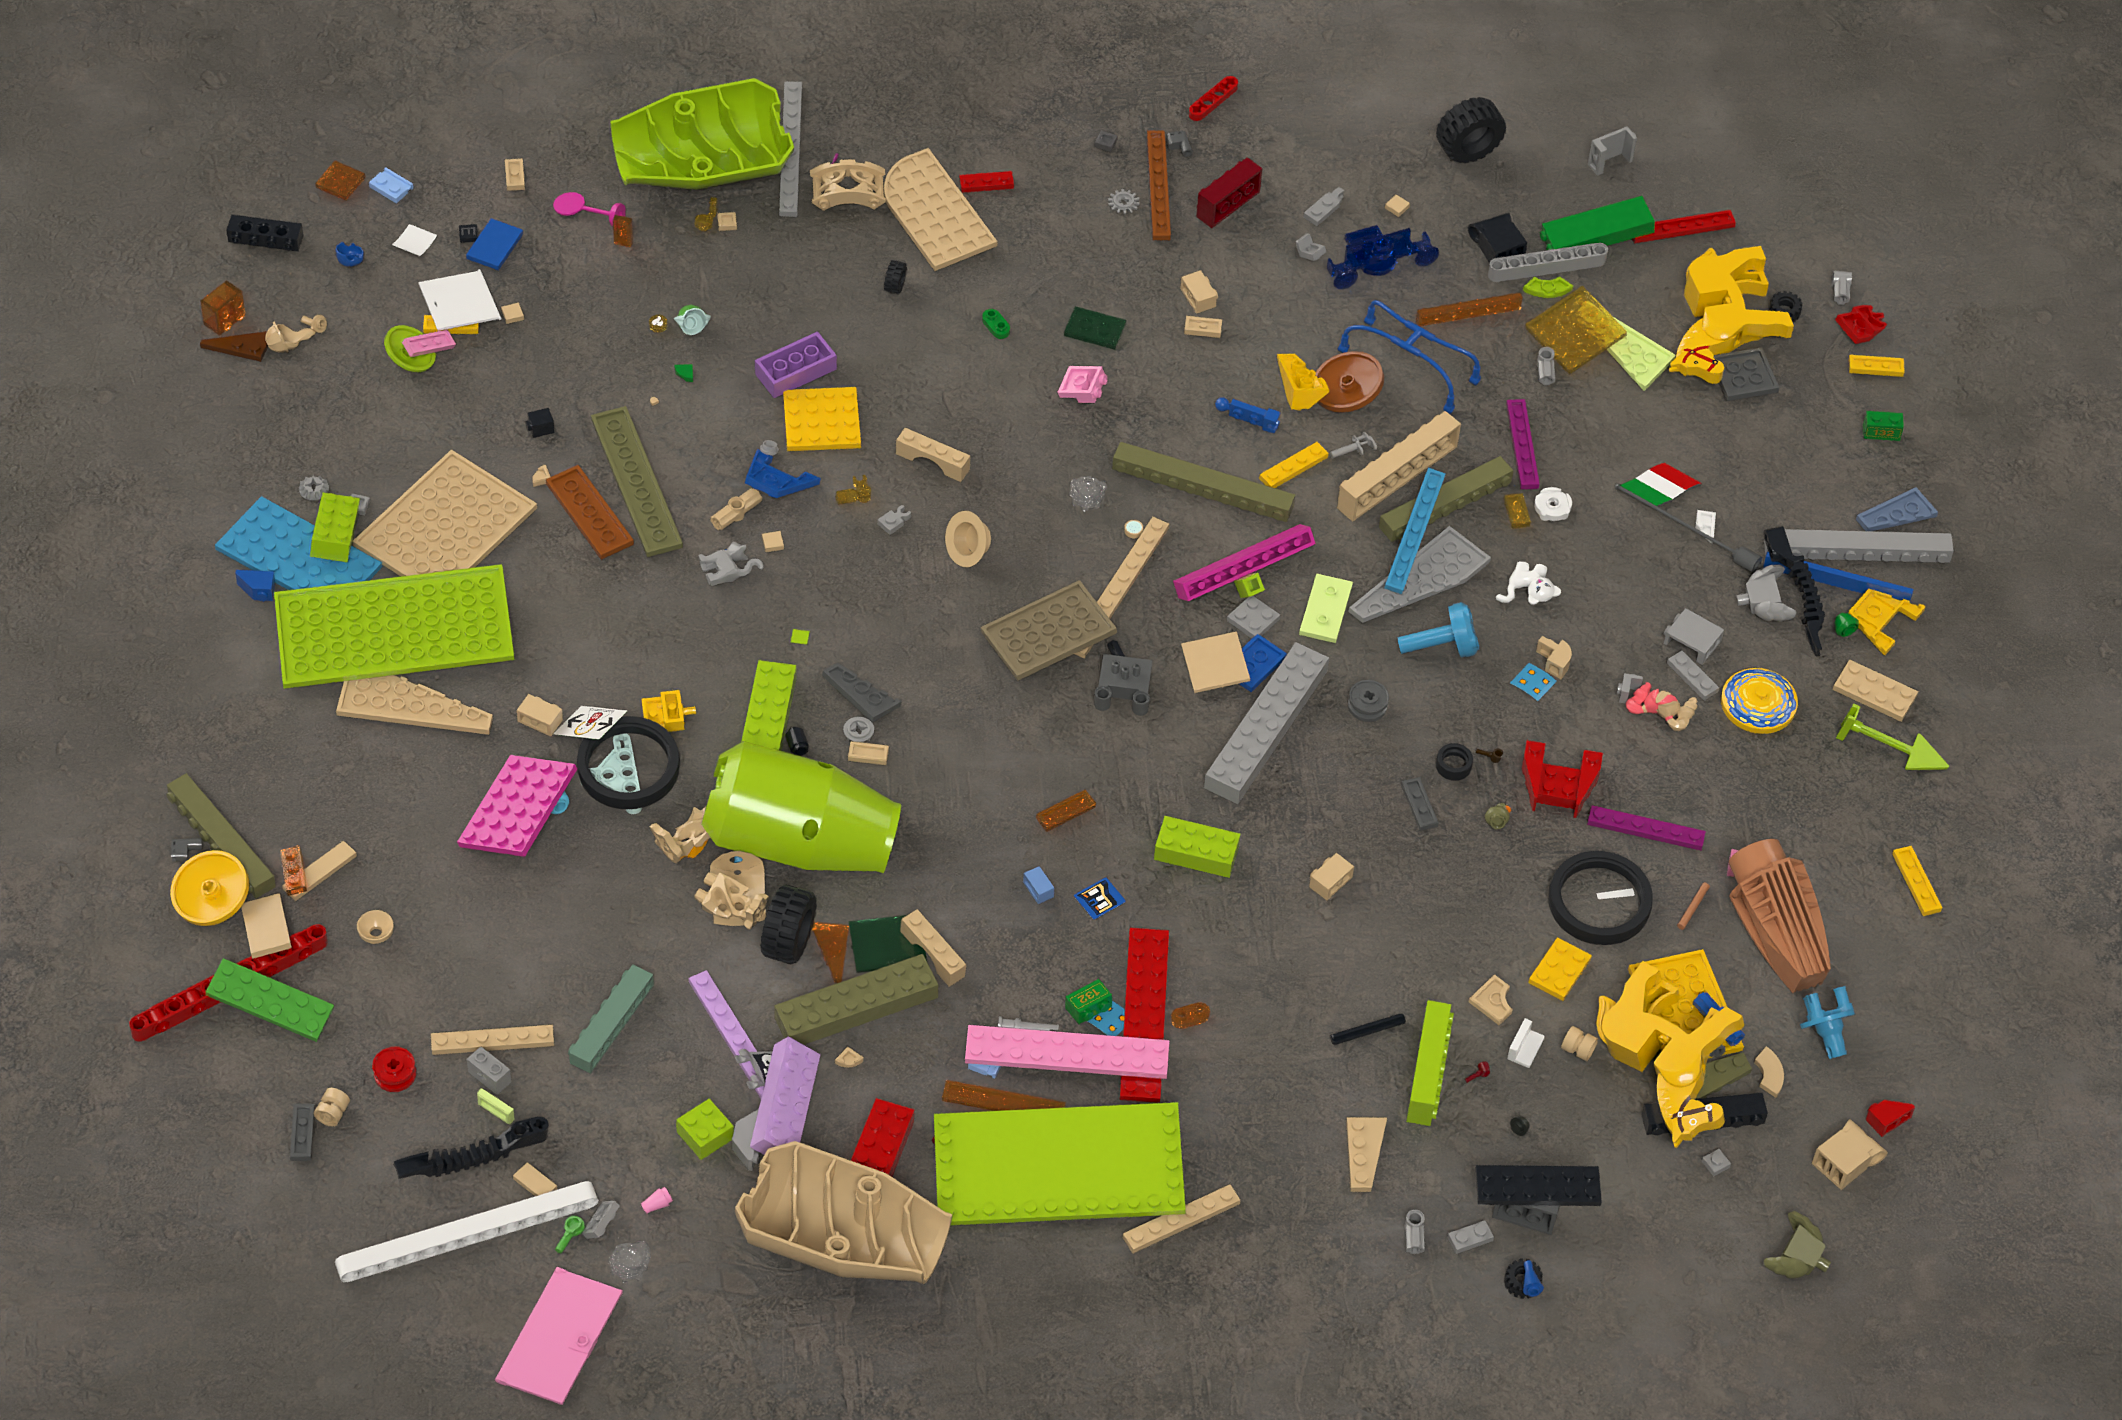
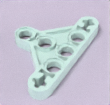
M627 733L615 735L613 737L614 749L598 767L590 768L593 777L606 788L618 792H629L625 788L627 786H634L636 789L632 792L640 791L630 736ZM620 740H623L624 748H621ZM621 755L630 756L628 760H621L619 757ZM625 770L633 772L630 776H625L622 773ZM605 773H612L614 775L610 779L603 777ZM642 808L625 810L630 814H637Z

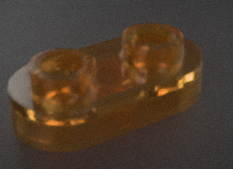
M1201 1002L1177 1008L1172 1012L1171 1023L1178 1029L1205 1023L1209 1019L1210 1008Z

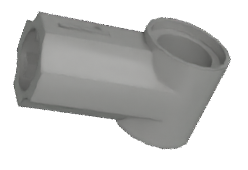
M1833 271L1832 287H1834V301L1837 304L1844 305L1850 300L1852 272Z
M1543 347L1539 350L1536 362L1539 382L1543 385H1550L1555 382V352L1550 347Z
M1416 1209L1407 1213L1404 1225L1406 1231V1252L1411 1254L1424 1252L1425 1217L1421 1211ZM1414 1220L1417 1221L1419 1224H1413L1410 1221Z

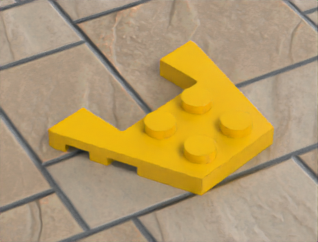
M1868 589L1848 613L1859 620L1858 628L1883 655H1886L1894 646L1895 640L1882 633L1883 628L1898 611L1916 621L1925 611L1926 606L1922 604L1917 606L1911 604L1909 600H1897L1892 598V595Z

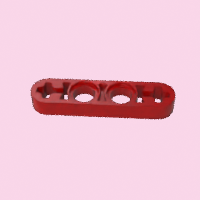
M1227 76L1189 107V118L1194 121H1200L1237 91L1238 79L1234 76ZM1216 92H1222L1223 95H1222V96H1218V95H1216L1215 93H1216ZM1205 101H1210V102H1212V104H1211V105H1206V104H1204V102H1205Z

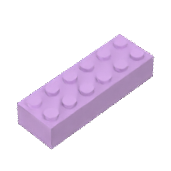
M786 1037L774 1045L750 1148L763 1155L772 1147L793 1141L800 1143L820 1059L819 1053L790 1037Z

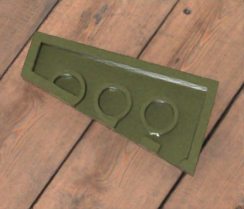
M1744 1052L1706 1063L1704 1084L1696 1099L1706 1098L1711 1093L1722 1090V1087L1732 1084L1750 1074L1752 1068Z

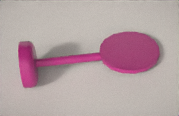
M574 192L558 196L553 203L554 210L560 215H574L581 210L609 216L610 225L614 228L622 226L626 214L625 206L622 203L614 204L610 211L584 206V197Z

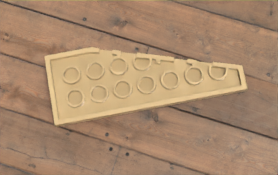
M395 675L344 681L336 710L337 716L488 735L490 734L493 715L473 706L470 708L461 704V701L457 699L451 700L445 697V694L421 684L416 685L409 682L405 677L401 676L399 678Z

